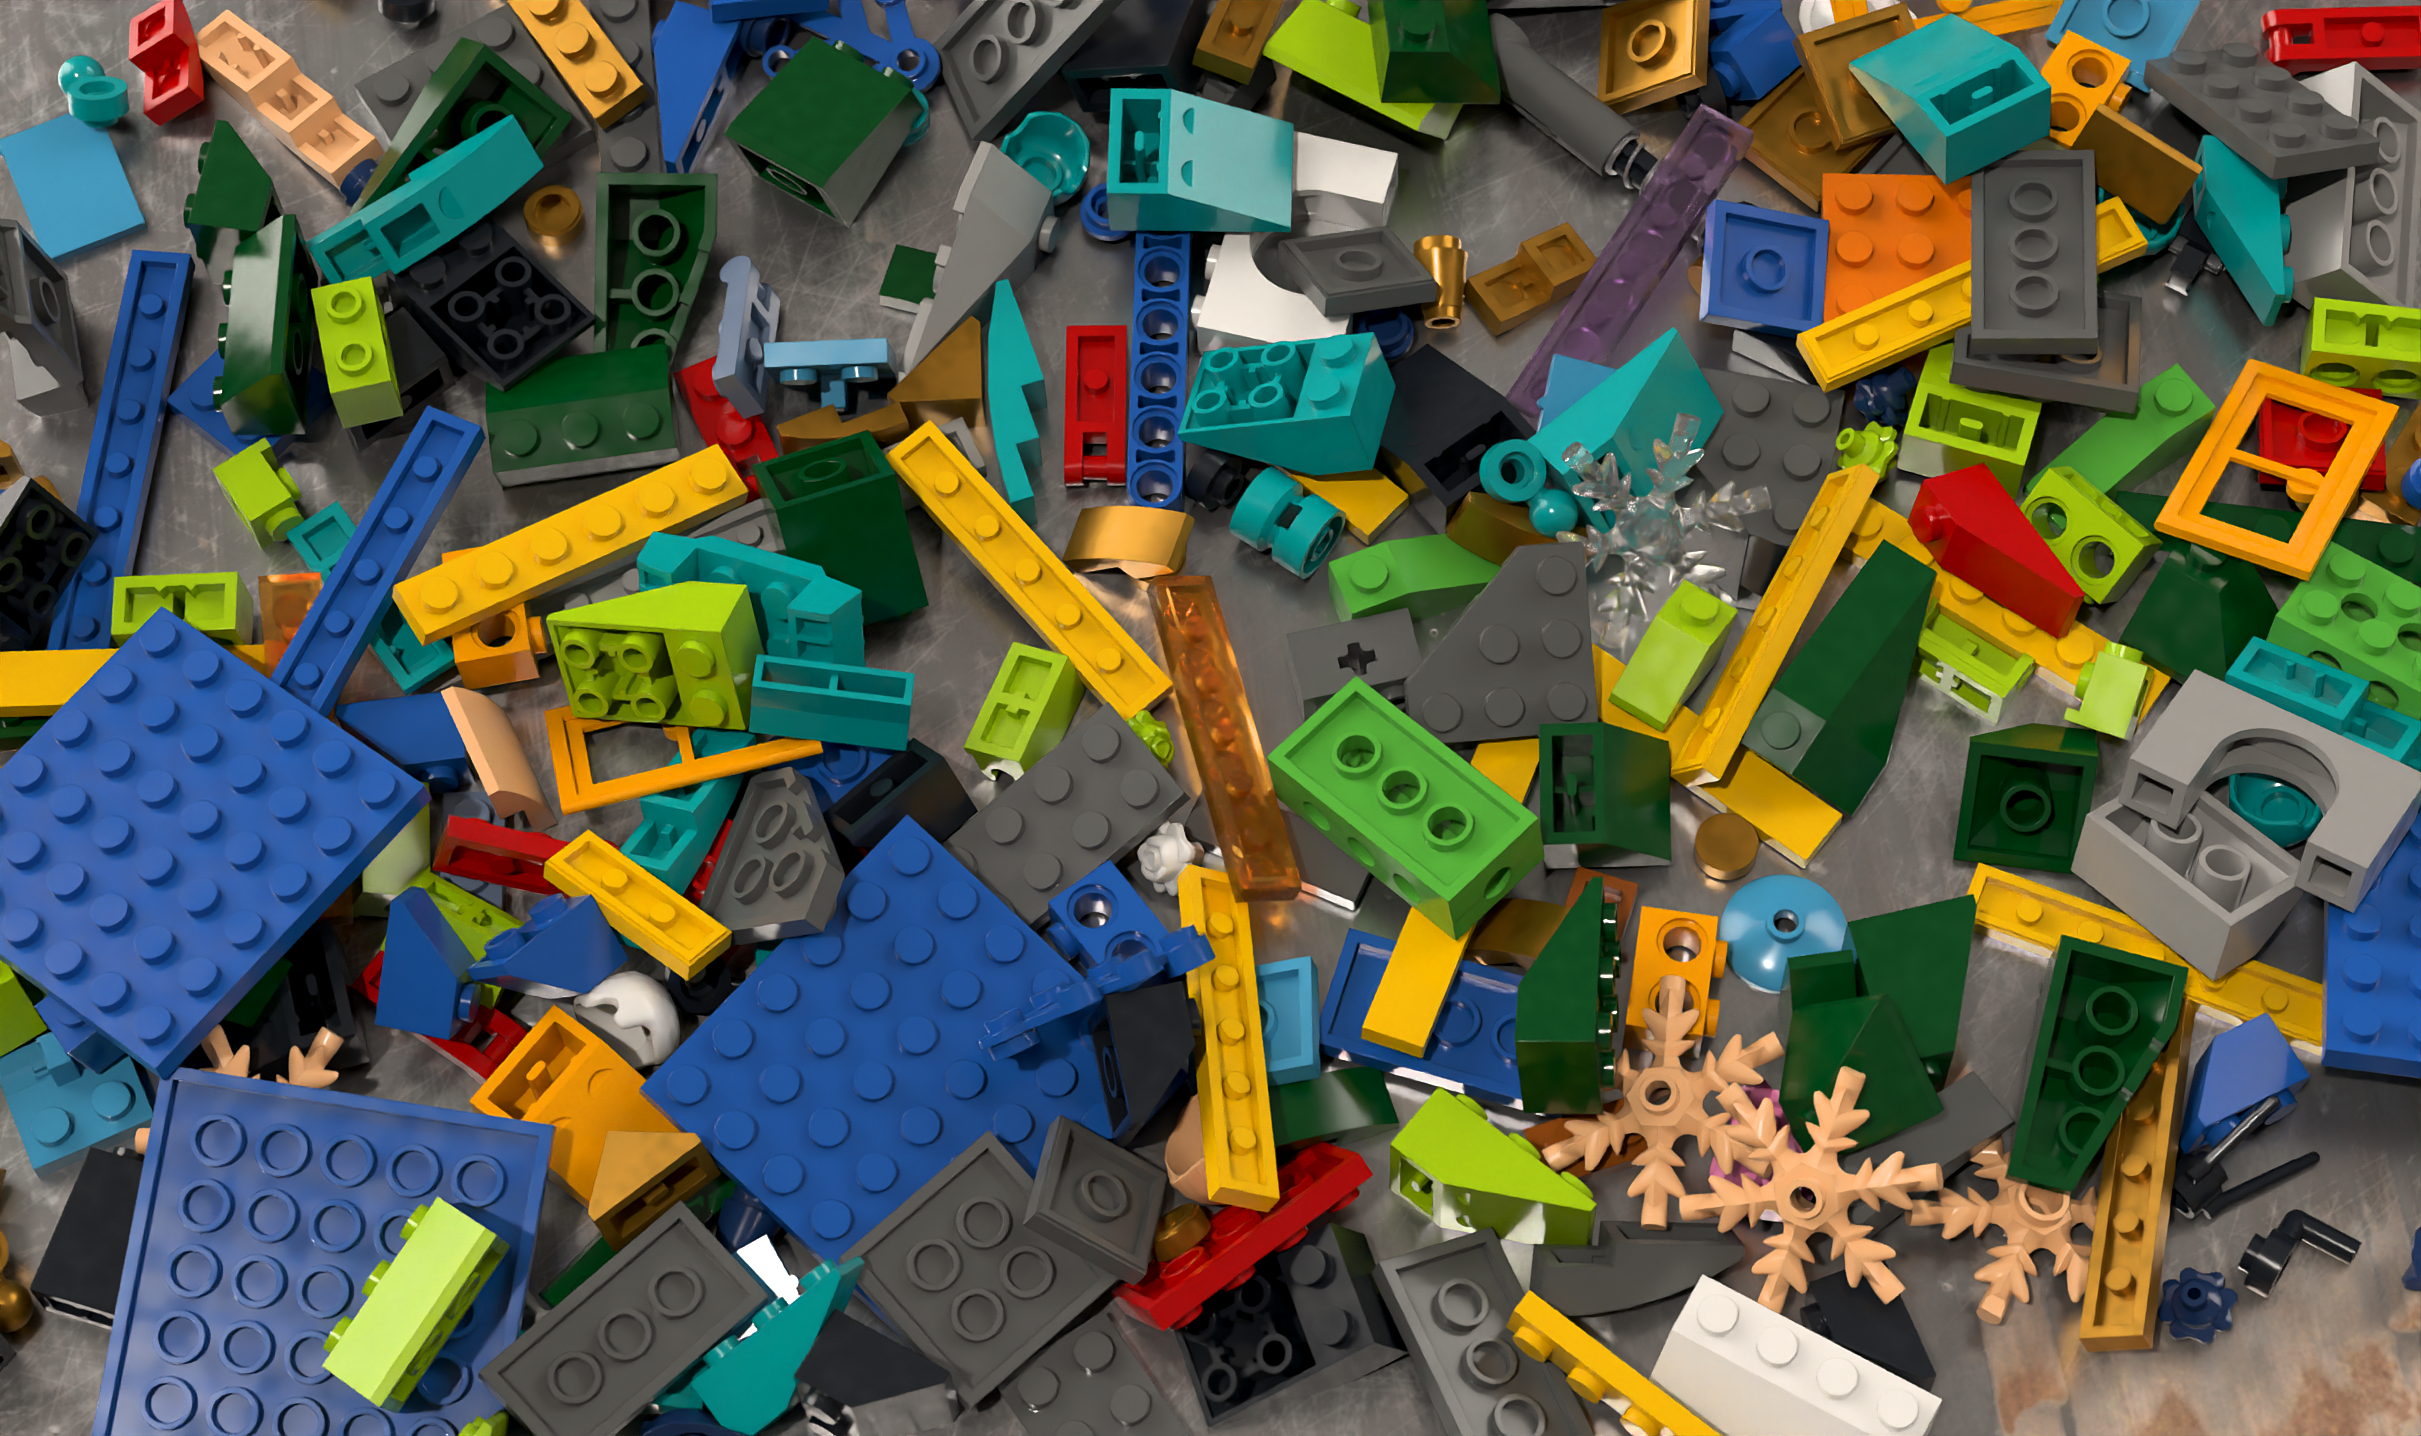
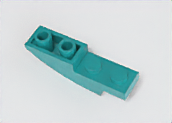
M511 114L409 173L410 182L306 241L307 247L330 284L368 276L374 279L389 269L395 275L476 223L527 183L544 165L516 118Z

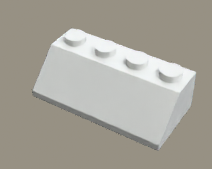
M1702 1274L1675 1322L1649 1378L1651 1383L1721 1436H1928L1935 1423L1942 1399L1704 1274Z

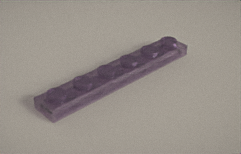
M1701 103L1505 396L1517 411L1539 422L1541 410L1537 407L1536 403L1539 398L1544 397L1554 354L1603 366L1606 364L1706 214L1707 206L1716 199L1754 142L1752 130Z

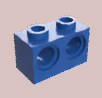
M1110 859L1048 902L1051 927L1047 929V934L1050 940L1067 961L1076 957L1086 970L1119 954H1122L1125 960L1140 952L1151 949L1153 955L1156 956L1163 952L1158 940L1170 934ZM1092 912L1103 913L1109 917V920L1104 925L1096 928L1085 927L1079 923V920L1084 915ZM1161 965L1159 966L1160 971L1105 995L1179 982L1187 977L1186 973L1168 979Z

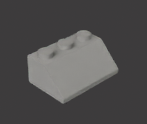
M2205 790L2176 830L2118 803L2119 796L2086 815L2071 867L2072 872L2213 981L2255 956L2306 892L2294 885L2300 861Z

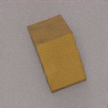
M972 315L887 394L888 405L896 402L900 403L908 420L909 430H917L929 420L938 427L960 417L963 418L967 427L986 426L984 347L980 322Z
M607 1131L587 1213L608 1245L616 1253L645 1231L680 1200L684 1202L721 1173L704 1144L695 1133Z

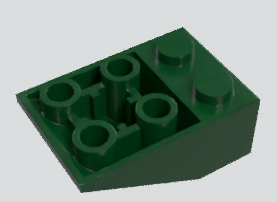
M1593 877L1518 984L1514 1042L1524 1113L1602 1114L1604 1088L1616 1087V1049H1612L1613 1033H1618L1619 998L1618 994H1615V979L1621 978V940H1617V903L1605 902L1603 877Z

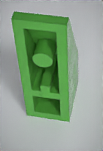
M2176 363L2139 387V396L2134 414L2121 411L2106 413L2028 481L2023 487V492L2028 497L2049 468L2070 466L2114 502L2118 490L2129 492L2197 448L2211 425L2216 406L2180 365ZM2054 504L2048 512L2047 521L2061 536L2067 526V517L2064 510L2059 505Z
M1447 533L1389 540L1328 562L1329 597L1341 622L1408 608L1412 624L1470 603L1476 595L1481 593L1502 566L1468 551L1449 539Z

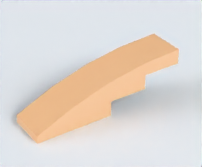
M228 9L195 34L202 68L271 134L338 189H340L343 180L355 166L370 158L376 161L384 154L376 137L343 114L335 98L303 75L291 55Z

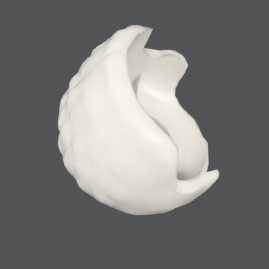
M629 971L609 975L588 993L576 995L574 999V1012L577 1022L602 1039L636 1071L649 1065H659L665 1062L679 1045L680 1027L676 1005L665 987L647 974Z

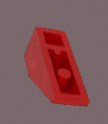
M1980 463L1923 480L1907 523L1912 528L1916 539L1924 544L1939 566L2056 639L2066 637L2083 602L2085 593L1987 465Z

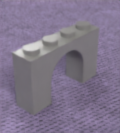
M2195 669L2129 758L2118 803L2176 830L2203 791L2222 777L2238 773H2260L2286 780L2306 792L2315 801L2323 814L2322 820L2307 840L2294 885L2354 913L2416 819L2421 804V772Z

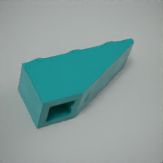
M2203 135L2194 160L2203 167L2193 183L2194 219L2264 326H2273L2281 304L2290 303L2294 283L2292 267L2283 265V251L2287 250L2290 240V217L2288 214H2280V199H2283L2285 196L2287 177L2272 180L2217 137Z
M859 1255L839 1266L836 1265L832 1258L827 1259L799 1281L805 1292L792 1303L788 1304L783 1296L778 1298L751 1319L757 1330L744 1341L740 1342L734 1334L702 1358L709 1368L690 1384L723 1428L745 1433L749 1436H758L802 1402L793 1376L834 1310L837 1309L842 1313L845 1312L865 1264Z

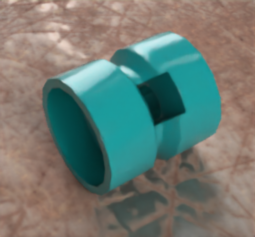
M1271 466L1263 470L1246 489L1235 508L1229 526L1231 534L1256 550L1263 552L1272 548V560L1300 578L1305 579L1322 565L1336 545L1346 521V513L1315 493L1304 498L1303 486Z

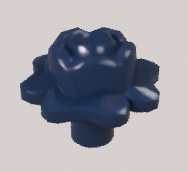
M1903 366L1891 375L1883 372L1881 369L1859 378L1856 382L1857 388L1854 390V404L1857 410L1865 415L1868 423L1876 421L1879 424L1886 423L1891 427L1896 424L1905 426L1908 420L1907 411H1909L1905 394L1917 386L1916 378L1909 369Z
M2188 1267L2180 1272V1282L2175 1279H2169L2163 1283L2164 1300L2157 1310V1317L2161 1322L2170 1324L2169 1332L2173 1339L2184 1340L2190 1338L2203 1345H2209L2215 1339V1330L2222 1333L2231 1331L2233 1327L2231 1312L2238 1302V1295L2233 1289L2224 1288L2225 1278L2222 1273L2202 1274Z

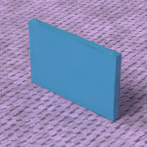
M68 113L0 139V155L6 161L37 241L56 264L147 229L145 224L146 216L138 207L106 127L94 128L83 124V120L76 119Z

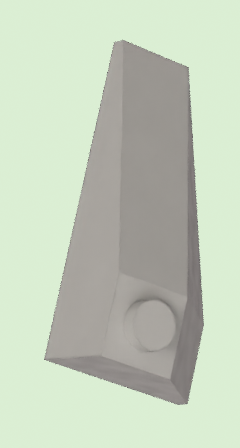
M984 141L980 142L959 189L952 209L954 212L959 213L955 229V240L952 247L940 244L934 262L937 265L933 279V292L936 296L935 299L925 297L920 303L897 370L899 382L971 315L980 322L982 329L991 319L996 282L1008 279L1012 291L1015 293L1034 273L1043 251L1050 253L1057 242L1061 219L1055 217L1052 192L993 144Z

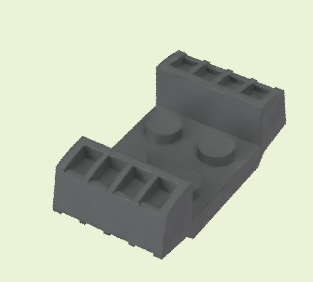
M0 218V333L5 332L8 337L17 401L39 417L89 407L88 399L83 392L82 382L85 380L82 373L81 354L78 348L77 330L73 316L74 310L71 303L67 275L17 220Z

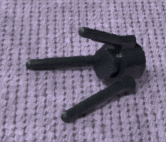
M2272 1095L2268 1097L2209 1152L2201 1150L2196 1154L2199 1150L2197 1149L2189 1154H2185L2182 1148L2180 1149L2176 1158L2171 1204L2181 1214L2192 1219L2202 1211L2209 1220H2212L2227 1206L2296 1175L2320 1161V1155L2313 1151L2223 1192L2221 1186L2228 1181V1176L2219 1162L2279 1106L2280 1099L2277 1096Z

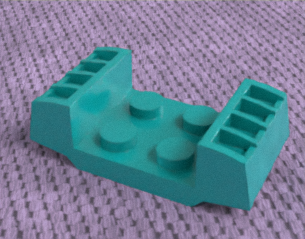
M656 531L652 532L636 559L640 592L686 581L747 585L764 655L866 667V662L864 661L865 639L863 638L862 625L864 617L862 616L861 607L862 590L826 576L822 566L713 535L694 539Z

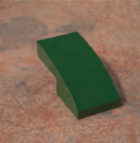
M1371 1066L1320 1073L1321 1078L1268 1086L1276 1156L1334 1138L1337 1145L1342 1146L1399 1128V1121L1382 1072Z

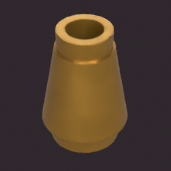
M1432 235L1418 239L1413 244V255L1437 281L1436 301L1420 303L1425 325L1434 329L1455 327L1461 323L1460 312L1462 311L1468 253L1462 250L1461 240L1455 236Z

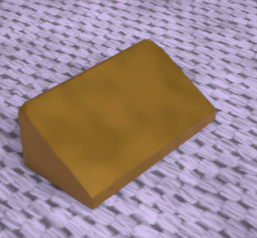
M2099 103L2069 149L2094 150L2095 184L2113 196H2119L2121 201L2161 225L2167 223L2203 169L2200 164Z

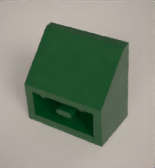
M216 120L210 142H203L199 151L198 172L200 179L196 193H189L186 198L183 221L185 228L190 229L196 243L197 257L203 260L211 282L223 284L224 272L233 271L235 247L285 213L272 179L228 121Z
M1604 722L1539 724L1540 829L1545 854L1543 859L1545 869L1577 868V866L1588 868L1672 865L1669 741Z

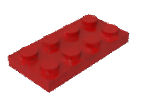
M1323 1141L1308 1146L1277 1168L1280 1199L1268 1213L1227 1205L1208 1219L1211 1223V1228L1196 1245L1171 1260L1158 1262L1156 1259L1152 1260L1148 1264L1146 1276L1133 1286L1124 1281L1110 1291L1123 1313L1162 1332L1167 1328L1170 1330L1179 1329L1199 1316L1203 1310L1201 1303L1220 1289L1223 1291L1234 1289L1247 1281L1256 1271L1253 1264L1273 1249L1275 1252H1280L1292 1247L1303 1239L1308 1233L1306 1225L1325 1211L1327 1213L1339 1211L1353 1202L1360 1194L1358 1186L1372 1177L1373 1174L1359 1153Z

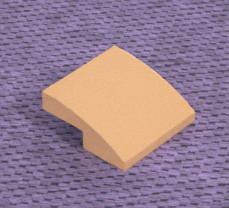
M451 686L440 691L499 819L502 820L524 810L534 832H541L558 824L506 712L490 698L465 688Z

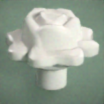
M1165 820L1143 839V844L1137 852L1138 859L1141 862V872L1145 878L1153 882L1157 892L1167 891L1171 896H1178L1177 877L1188 864L1200 866L1205 856L1204 849L1199 842H1189L1187 840L1181 823L1175 822L1170 824L1168 820Z

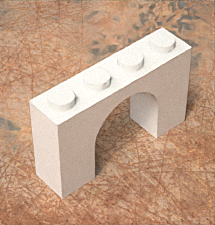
M1293 131L1291 223L1303 220H1319L1357 229L1386 226L1398 185V153ZM1225 232L1222 245L1212 244L1205 268V279L1211 281L1206 296L1197 295L1195 297L1190 315L1189 330L1197 332L1198 355L1203 356L1204 351L1217 350L1224 347L1238 348L1273 344L1279 341L1291 342L1326 338L1338 334L1352 335L1353 313L1324 317L1306 295L1282 289L1265 278L1256 267L1253 257L1262 241L1272 232Z

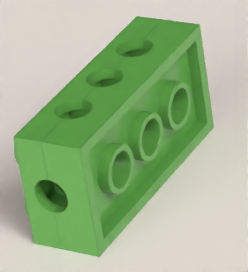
M2330 540L2309 581L2301 580L2275 615L2266 641L2369 681L2370 687L2367 700L2421 721V588Z
M1357 676L1351 679L1266 757L1275 795L1280 801L1455 941L1545 858L1539 817Z

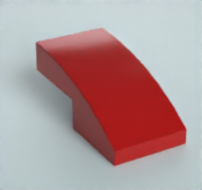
M162 0L130 20L129 61L145 73L143 114L160 127L204 100L202 66L195 34L183 0Z

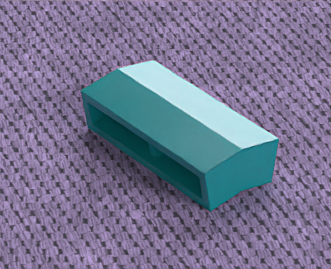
M757 654L752 683L749 732L906 751L915 673Z

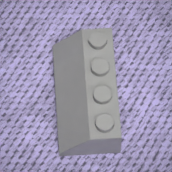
M2356 61L2298 81L2310 91L2321 94L2324 97V101L2342 114L2354 118L2360 127L2380 140L2377 163L2288 177L2286 212L2284 214H2288L2290 217V240L2287 250L2283 251V265L2291 266L2293 269L2292 298L2309 310H2311L2315 297L2413 308L2421 192V112Z

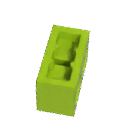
M371 276L311 289L330 395L343 428L403 416L384 311Z
M2315 297L2302 334L2300 374L2338 387L2382 389L2383 396L2421 400V309Z
M2070 466L2049 468L2019 507L2085 593L2083 601L2088 604H2094L2095 601L2099 604L2119 601L2163 544L2160 539ZM2054 504L2059 505L2067 517V526L2061 536H2057L2051 531L2047 521L2048 512ZM2101 542L2108 545L2114 554V566L2108 575L2100 572L2094 561L2095 550Z
M238 571L114 577L111 635L119 648H121L163 606L220 646L252 645L254 600Z

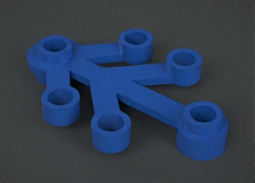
M837 0L842 18L825 10L786 14L791 22L828 39L824 42L831 46L835 40H840L852 46L865 58L878 63L871 66L873 69L881 72L887 66L900 72L911 80L915 85L914 88L921 93L929 90L939 77L941 71L940 57L930 42L915 37L905 3L906 0H875L876 4L885 10L892 42L871 33L862 0ZM784 45L770 48L762 60L763 69L769 79L772 80L778 74L773 72V66L777 60L781 58L792 59L800 49L793 51ZM912 56L920 58L919 64L914 70H901V64L905 59Z
M1194 924L1186 926L1159 939L1158 941L1163 952L1156 956L1153 955L1151 949L1140 952L1125 960L1122 954H1119L1087 969L1089 978L1068 987L1063 981L1035 993L1029 997L1034 1008L1033 1011L1023 1016L1020 1007H1016L984 1022L988 1034L978 1039L977 1042L981 1050L988 1048L994 1062L1003 1060L1042 1041L1036 1028L1037 1026L1082 1009L1100 1000L1101 996L1143 980L1160 971L1159 966L1161 965L1168 979H1171L1213 960L1216 956L1206 934L1198 935Z

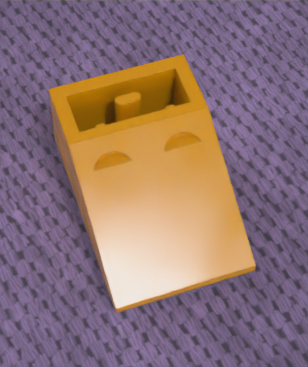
M554 1004L469 1100L474 1113L554 1125L556 1133L548 1179L587 1209L589 1208L607 1131L681 1133L639 1094L640 1087L647 1080L602 1039Z

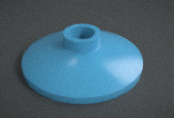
M1777 874L1755 879L1743 886L1732 896L1721 918L1719 937L1720 940L1728 941L1726 961L1734 973L1756 989L1780 995L1787 958L1841 951L1847 924L1836 900L1820 885L1799 876ZM1779 918L1790 919L1795 922L1797 928L1790 933H1783L1776 929L1774 922Z

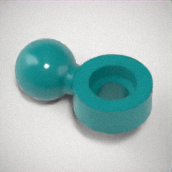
M77 55L67 59L62 64L58 74V82L62 92L68 97L71 116L83 120V124L86 126L101 128L114 125L118 122L119 117L129 111L126 82L119 78L105 76L104 69L97 60L86 55Z
M1512 439L1492 446L1484 454L1480 463L1479 475L1481 484L1489 496L1506 504L1525 501L1530 506L1529 519L1532 526L1543 536L1560 538L1573 530L1579 515L1577 503L1566 491L1555 488L1547 489L1544 486L1546 463L1541 452L1533 444L1520 439ZM1504 462L1511 463L1516 469L1517 477L1513 484L1506 482L1501 475V468Z

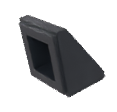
M1748 535L1736 607L1757 609L1788 549L1762 537Z

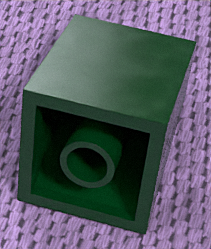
M813 36L729 124L724 132V136L752 175L849 228L924 110L912 91L915 85L906 76L887 66L879 72L864 64L865 57L845 42L835 40L831 46Z
M869 429L751 465L778 554L822 566L826 576L862 590L863 626L878 621L885 623L901 621L909 617L914 610L929 606L895 472Z
M1974 894L1847 922L1841 951L1852 949L1857 997L1881 993L1889 994L1936 1093L1944 1089L1956 1046L1977 909Z

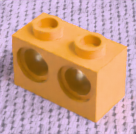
M2067 30L2040 71V74L2052 86L2050 127L2059 126L2068 131L2059 132L2050 128V135L2044 138L2069 150L2099 103L2106 105L2121 115L2133 90L2132 87L2126 85L2131 60ZM2078 83H2088L2095 86V88L2083 87Z
M480 547L441 553L442 562H448ZM530 600L452 634L455 664L465 689L471 690L540 678L537 654L547 653V642L541 616L532 617ZM498 637H513L507 644L501 647L488 646Z
M1642 906L1622 1048L1651 1052L1643 1045L1641 1039H1656L1643 1019L1642 1010L1650 1008L1657 1012V1009H1659L1660 978L1666 975H1675L1686 979L1682 1008L1685 1011L1691 1009L1699 1011L1696 1022L1681 1039L1695 1040V1043L1681 1056L1699 1059L1702 1038H1715L1720 1000L1708 998L1710 978L1723 979L1728 941L1716 939L1718 916ZM1673 946H1684L1691 949L1696 954V957L1687 962H1679L1671 959L1665 951Z

